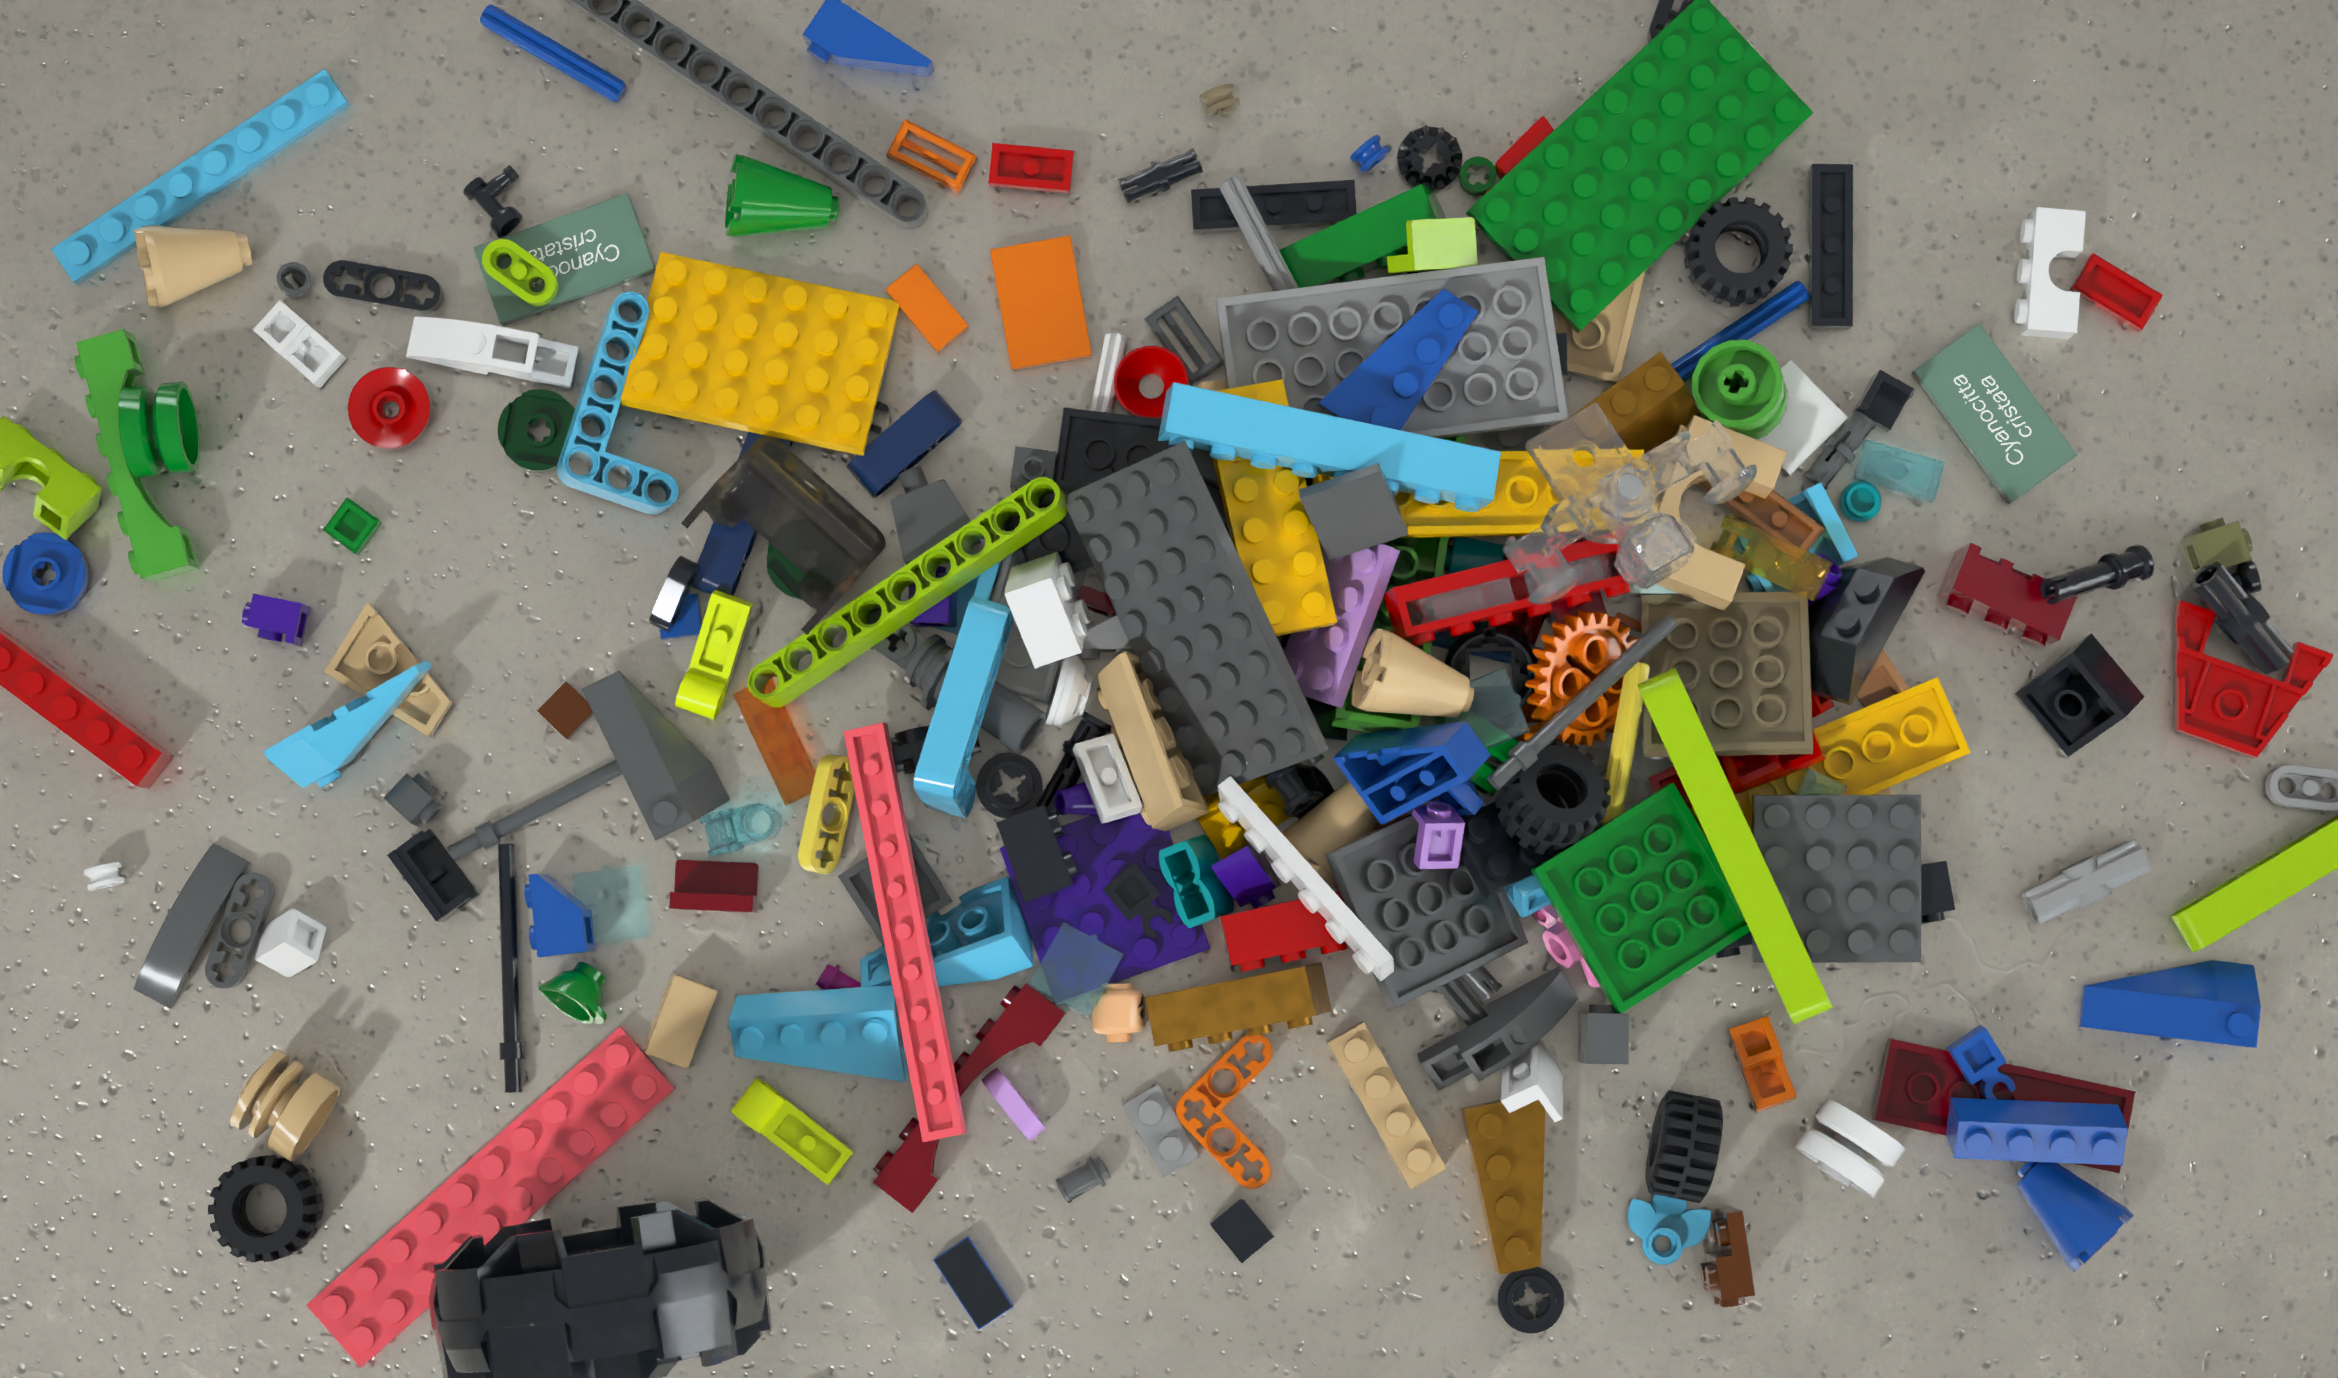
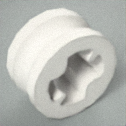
M121 862L102 864L83 870L84 876L90 878L87 890H100L125 883L124 877L118 874L119 868L122 867Z

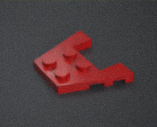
M2180 600L2175 607V731L2251 758H2257L2289 717L2288 714L2300 698L2305 696L2312 687L2313 681L2323 668H2326L2331 662L2334 654L2301 642H2296L2293 644L2292 650L2294 652L2290 656V662L2286 665L2282 680L2268 677L2204 654L2203 651L2215 615L2211 610Z

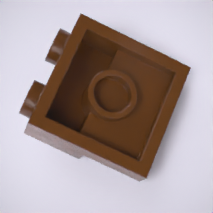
M1731 1206L1716 1208V1219H1710V1231L1713 1243L1719 1244L1721 1250L1704 1252L1706 1262L1699 1265L1703 1288H1708L1710 1294L1714 1297V1304H1720V1307L1745 1304L1744 1297L1755 1296L1743 1211Z

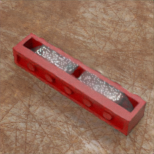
M1627 530L1394 587L1384 594V599L1394 634L1406 641L1410 640L1411 644L1418 646L1435 641V633L1449 630L1450 636L1454 637L1475 630V623L1489 621L1490 627H1495L1514 621L1513 614L1528 611L1529 617H1535L1552 612V604L1564 601L1567 602L1568 608L1591 602V595L1605 592L1607 598L1620 596L1631 592L1629 585L1642 579L1630 533Z

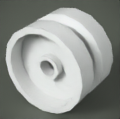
M1827 1098L1816 1114L1820 1125L1835 1136L1831 1139L1817 1130L1807 1129L1796 1145V1149L1814 1161L1819 1169L1847 1187L1852 1186L1867 1196L1874 1198L1885 1180L1882 1173L1867 1162L1868 1157L1883 1166L1894 1167L1904 1153L1905 1147L1866 1119Z

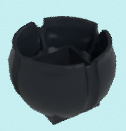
M1483 625L1477 626L1474 631L1461 635L1449 648L1444 664L1465 675L1470 681L1469 652L1510 651L1511 686L1472 687L1474 688V697L1468 711L1482 719H1487L1490 714H1495L1499 719L1517 713L1527 704V699L1535 691L1534 688L1525 686L1527 681L1535 678V674L1527 669L1528 665L1537 664L1532 647L1516 631L1501 625L1495 626L1492 630H1486Z

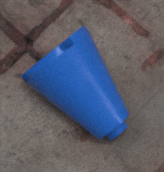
M2027 1162L2017 1172L2022 1178L2017 1183L2019 1190L2064 1262L2073 1272H2076L2082 1265L2077 1258L2085 1264L2118 1232L2117 1230L2124 1222L2126 1224L2134 1216L2127 1207L2058 1163Z

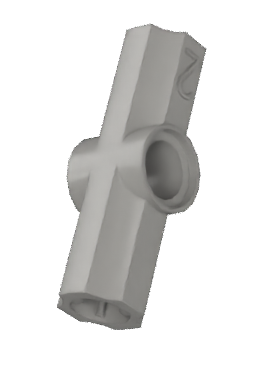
M2136 839L2126 841L2097 857L2093 855L2062 869L2060 875L2021 893L2024 905L2037 925L2047 923L2076 907L2080 909L2111 895V890L2150 872L2149 860Z

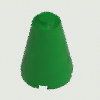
M734 155L730 172L736 173V179H732L731 184H728L725 210L726 236L742 237L827 228L829 220L836 221L839 199L838 196H832L831 187L744 155Z

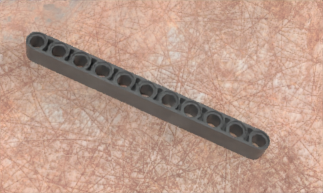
M564 0L899 227L906 230H914L926 222L928 217L927 203L924 195L916 187L638 0H616L615 7L609 12L597 11V5L600 0ZM639 19L650 21V27L644 34L634 35L630 33V28L635 21ZM669 43H683L684 49L679 56L674 58L664 56V49ZM712 64L717 67V73L712 79L701 80L697 78L698 70L703 65ZM738 87H747L751 90L749 99L743 103H735L730 100L732 92ZM770 110H782L785 113V117L780 124L769 126L764 123V117ZM805 132H814L818 135V141L813 147L806 149L797 145L799 136ZM846 154L852 158V163L847 170L836 171L831 168L832 160L837 155ZM872 177H881L886 181L885 188L878 194H870L864 190L866 182ZM907 199H913L920 204L918 212L911 217H905L898 213L899 205Z

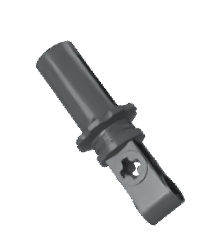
M876 608L869 613L867 624L876 623L880 619L881 608ZM904 625L870 648L877 650L906 670L904 681L907 684L923 689L921 695L922 707L927 710L936 707L954 647L951 648L946 644L944 638L934 634L927 639L908 625ZM899 640L909 644L905 650L896 647ZM995 680L981 728L1000 740L1003 745L1020 755L1034 743L1041 733L1047 719V714Z

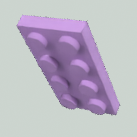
M1379 544L1330 561L1322 547L1321 552L1337 623L1333 626L1291 633L1284 650V654L1305 697L1342 709L1400 552L1384 544Z

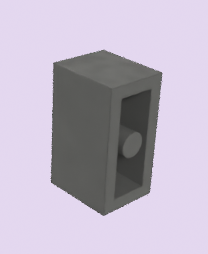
M1589 1004V1013L1579 1012L1578 1062L1585 1064L1629 1065V1014L1616 1013L1613 1005Z

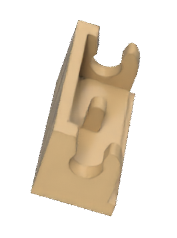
M672 972L642 1049L644 1053L688 1069L718 991L710 986Z

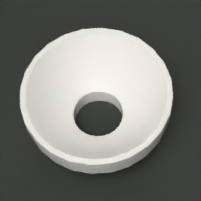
M1073 655L1060 661L1046 712L1047 719L1045 724L1061 726L1076 716L1083 715L1093 676L1089 675L1078 655Z

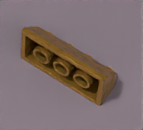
M1660 351L1570 416L1567 422L1560 423L1531 444L1526 451L1644 450L1646 466L1671 448L1680 425L1687 427L1694 415L1702 417L1686 384Z

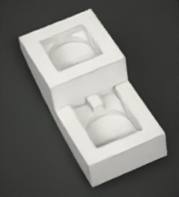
M281 300L275 304L253 329L257 335L319 389L347 359Z

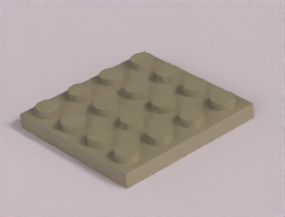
M1807 591L1735 593L1732 602L1724 611L1682 594L1640 595L1641 636L1665 614L1670 615L1677 623V627L1642 658V663L1648 664L1650 668L1648 679L1676 668L1716 756L1813 754ZM1643 702L1644 757H1670L1645 702Z

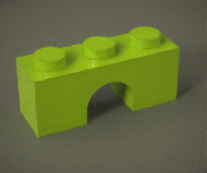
M5 416L0 418V492L12 481L18 479H29L40 484L43 489L36 494L33 516L63 539H68L98 510L102 488L98 486L92 476L85 472H79L68 464L57 450L47 448L33 438L27 428L20 424H14Z

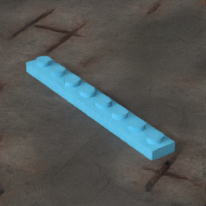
M323 69L51 248L72 282L79 285L135 248L136 242L133 229L141 228V226L170 225L349 107L350 104L330 74Z

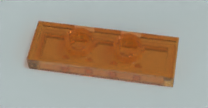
M772 678L765 685V694H769L776 689ZM748 687L734 693L733 696L785 806L811 795L816 771L786 707L773 708L753 696Z

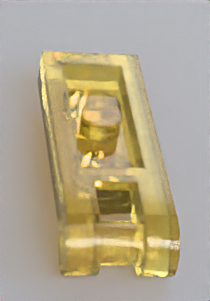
M1725 515L1720 526L1723 528L1718 542L1713 541L1710 548L1711 551L1746 564L1745 570L1812 601L1817 599L1833 562L1735 517ZM1738 536L1749 539L1744 553L1733 549Z

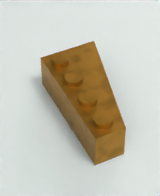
M1322 962L1145 997L1154 1046L1167 1044L1169 1052L1192 1048V1039L1207 1037L1208 1044L1233 1040L1232 1032L1247 1029L1248 1037L1273 1032L1271 1024L1287 1021L1288 1029L1312 1025V1016L1332 1011Z
M1539 1099L1511 1113L1508 1112L1501 1100L1461 1108L1495 1270L1499 1275L1539 1267L1541 1266L1545 1108Z

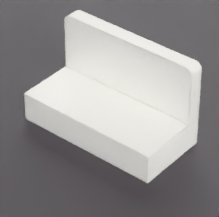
M1541 1040L1502 1068L1501 1102L1508 1112L1511 1113L1539 1099L1553 1121L1557 1122L1563 1119L1564 1075Z

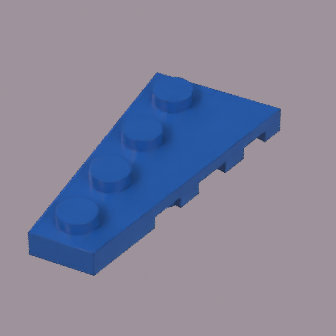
M1443 289L1328 393L1317 406L1335 417L1401 430L1479 311Z

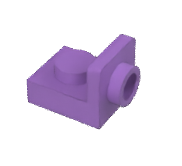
M1432 801L1427 805H1419L1413 808L1412 815L1419 823L1413 861L1418 869L1458 868L1465 827L1463 819L1451 805L1445 802Z

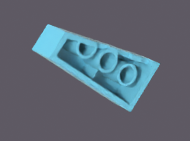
M892 985L736 996L728 1020L735 1057L902 1082L906 1081L908 1064Z

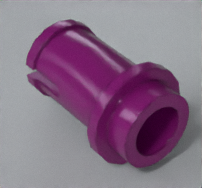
M829 963L815 984L822 988V990L861 987L860 982L839 970L840 965L837 964L834 967Z

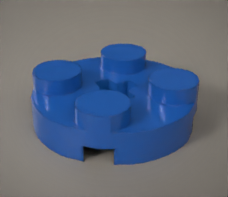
M47 532L35 533L28 536L29 538L23 540L19 545H15L6 556L2 572L5 588L10 592L11 597L16 601L15 603L25 611L42 616H52L73 610L83 597L89 582V567L85 553L71 540H65L57 534ZM46 563H51L52 570L56 572L55 579L50 580L48 585L42 586V579L36 577V572L38 569H45Z

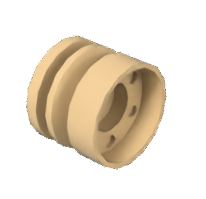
M276 1050L252 1074L245 1084L233 1110L230 1123L239 1130L244 1129L250 1124L248 1135L252 1138H258L271 1126L272 1131L268 1140V1148L289 1161H295L311 1144L329 1117L340 1094V1087L318 1073H313L301 1085L298 1084L303 1072V1064L299 1061H294L287 1067L289 1055L281 1050Z

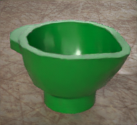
M578 962L573 970L561 972L538 988L553 1006L574 1020L585 1024H592L593 1022L603 1024L607 1019L605 1011L600 1008L602 1000L600 988L606 979L601 972L587 963Z

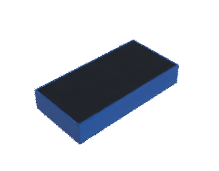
M969 1236L933 1259L978 1330L1014 1307Z

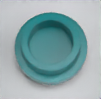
M1853 482L1845 487L1841 493V511L1848 519L1854 522L1871 520L1878 514L1881 508V495L1878 489L1869 482Z

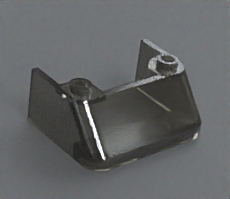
M770 436L760 437L714 483L681 523L688 529L705 511L715 523L722 526L735 527L744 519L805 573V576L799 582V590L805 603L817 610L801 629L807 635L886 546L882 532L782 442Z

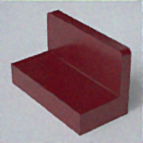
M677 860L675 866L674 892H670L669 909L757 913L759 866L756 863Z

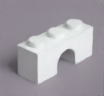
M2036 207L2028 214V218H2023L2020 229L2021 243H2026L2025 259H2020L2017 270L2018 283H2023L2022 299H2017L2014 311V321L2020 324L2019 335L2069 339L2077 333L2080 292L2064 291L2056 287L2049 276V265L2052 259H2075L2083 252L2086 211Z

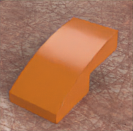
M1766 1016L1729 1029L1733 1048L1756 1113L1795 1100L1797 1095L1784 1065L1783 1053L1769 1017Z

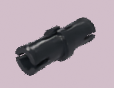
M1194 148L1161 163L1157 159L1150 163L1151 167L1127 177L1119 178L1118 183L1121 191L1138 185L1124 191L1123 195L1126 202L1131 203L1133 200L1159 189L1165 192L1170 189L1171 184L1195 174L1203 173L1200 161L1185 167L1183 166L1197 160L1198 156Z

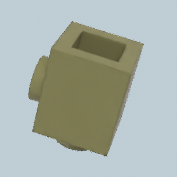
M2223 517L2199 525L2201 533L2181 540L2193 576L2202 567L2211 565L2216 561L2227 569L2252 560L2250 552L2253 550L2252 540L2248 531L2245 528L2241 529L2239 521L2225 525Z

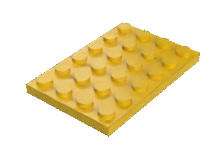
M660 252L647 300L649 316L636 357L629 366L621 396L622 406L864 456L896 328L900 303L890 299Z

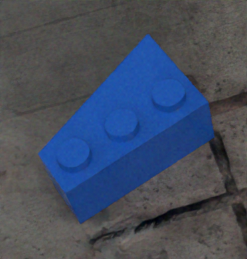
M1467 721L1356 734L1333 759L1379 823L1383 825L1469 780L1491 754Z

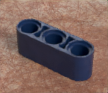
M934 390L923 397L867 445L864 456L856 455L846 468L870 496L876 498L898 481L899 475L902 472L913 468L948 438L962 424L963 420L938 391Z

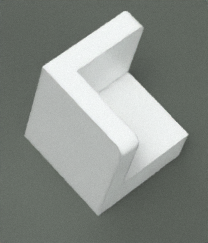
M292 908L264 926L255 960L285 977H292L318 961L326 927Z

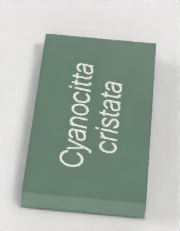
M628 193L499 238L513 241L554 272L558 280V292L555 298L546 305L533 306L526 303L494 280L485 271L482 265V254L486 246L492 241L473 247L502 326L648 275L656 270ZM511 256L501 257L498 262L499 268H508L512 263ZM535 280L531 285V290L536 293L541 292L545 287L544 280Z
M1980 323L1912 372L1913 376L2008 504L2018 499L2077 456L2071 445Z

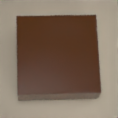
M567 681L537 710L567 740L594 715L588 701Z

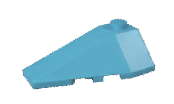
M426 660L370 690L366 693V696L357 698L333 711L330 717H325L312 725L306 726L263 751L265 756L302 788L317 782L320 788L342 777L338 769L355 758L432 666Z
M1008 876L966 892L959 897L962 903L942 916L937 911L926 918L929 922L927 931L938 986L996 980L1033 966L1031 936L1012 882ZM885 945L860 960L861 987L892 985Z

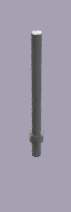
M1665 614L1526 742L1520 741L1508 752L1509 758L1487 777L1489 783L1499 790L1521 769L1526 771L1538 760L1537 754L1673 631L1677 627L1676 621L1670 615Z
M616 759L494 823L489 820L475 828V833L448 846L449 854L454 861H457L482 847L487 850L501 843V837L622 775Z

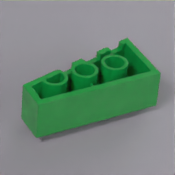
M1420 184L1286 246L1279 251L1299 288L1358 281L1366 277L1365 273L1380 268V270L1388 268V256L1408 254L1407 221L1443 219L1446 217L1435 192Z

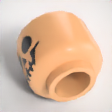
M1134 983L1101 985V991H1097L1091 996L1093 1031L1097 1034H1107V1043L1132 1042L1131 1033H1139L1144 1030L1146 1025L1145 997L1141 991L1134 990Z

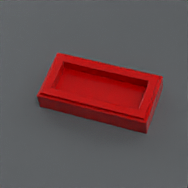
M2094 253L2088 257L2069 289L2072 292H2080V297L2138 332L2143 330L2163 297L2161 293Z

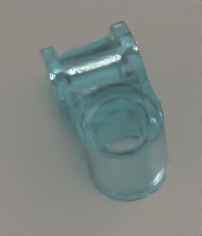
M756 803L702 816L699 818V823L705 826L710 845V850L707 851L708 857L713 858L740 851L744 847L775 838L782 828V817L779 811L772 806ZM759 811H765L771 819L769 829L762 834H757L751 825L753 816Z

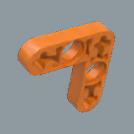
M1246 1034L1180 1097L1176 1105V1114L1181 1124L1239 1184L1245 1188L1254 1189L1261 1187L1269 1179L1271 1172L1270 1163L1265 1155L1221 1111L1268 1065L1272 1058V1046L1267 1038L1262 1035L1248 1037V1034ZM1250 1041L1252 1044H1256L1260 1041L1265 1046L1261 1051L1264 1059L1259 1063L1254 1059L1250 1060L1244 1068L1250 1070L1251 1073L1246 1078H1243L1239 1069L1232 1063L1227 1062V1059L1235 1054L1236 1059L1239 1061L1247 1052L1243 1047L1246 1042ZM1219 1069H1229L1236 1076V1085L1230 1092H1218L1212 1085V1077ZM1188 1099L1194 1103L1201 1099L1205 1103L1202 1112L1209 1120L1213 1113H1216L1221 1118L1220 1121L1210 1125L1204 1136L1197 1132V1129L1204 1125L1196 1117H1192L1190 1120L1184 1117L1187 1111L1184 1103ZM1223 1127L1230 1129L1235 1135L1234 1146L1225 1152L1216 1150L1211 1144L1213 1132ZM1242 1143H1245L1250 1148L1242 1153L1250 1162L1253 1163L1258 1159L1263 1163L1259 1169L1262 1177L1258 1180L1254 1177L1245 1180L1241 1176L1245 1169L1237 1159L1233 1166H1230L1225 1161L1238 1152Z

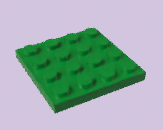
M1668 783L1596 828L1584 839L1569 845L1564 850L1531 869L1558 917L1618 1014L1625 1012L1750 932L1709 841L1674 783Z

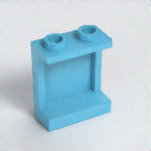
M1821 482L1788 499L1790 503L1825 528L1823 534L1799 563L1744 522L1737 523L1727 530L1730 536L1726 539L1727 546L1736 561L1742 559L1743 563L1746 564L1745 567L1749 574L1745 575V581L1751 592L1790 591L1806 560L1814 558L1817 554L1829 557L1838 566L1859 556Z

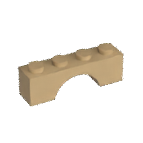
M1360 1022L1327 1041L1328 1047L1370 1117L1406 1185L1412 1189L1446 1170L1447 1167L1365 1023Z

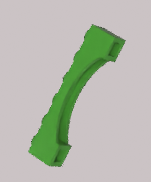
M125 329L76 342L79 355L74 356V361L81 379H86L90 394L85 395V401L91 417H97L101 433L96 434V442L101 455L107 457L111 472L107 473V482L114 497L118 496L122 511L117 513V517L123 534L125 536L129 535L133 550L128 552V558L134 574H140L141 579L152 583L197 570L198 565L188 530L178 525L172 526L151 500L141 478H136L131 474L124 457L118 419L120 394L125 387H134L137 376L145 374L135 336Z

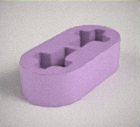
M998 1067L981 1079L991 1095L1029 1141H1032L1046 1129V1126Z

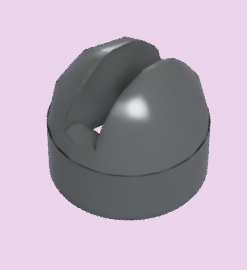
M290 262L284 264L278 270L277 285L283 294L288 297L298 298L308 291L311 280L309 271L304 265ZM290 274L300 288L295 289L285 277Z

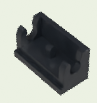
M428 829L425 832L420 831L387 855L436 922H445L480 895L432 829Z

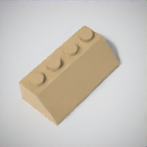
M1126 651L1117 655L1096 675L1100 688L1097 689L1098 699L1102 707L1110 712L1114 726L1111 727V733H1114L1119 748L1123 749L1128 761L1126 766L1134 786L1138 788L1142 799L1143 807L1140 812L1144 821L1151 825L1153 829L1168 831L1203 816L1210 811L1202 789L1194 779L1192 767L1189 761L1183 757L1173 731L1161 710L1158 697L1153 693V684L1151 680L1146 678L1143 672L1140 657Z

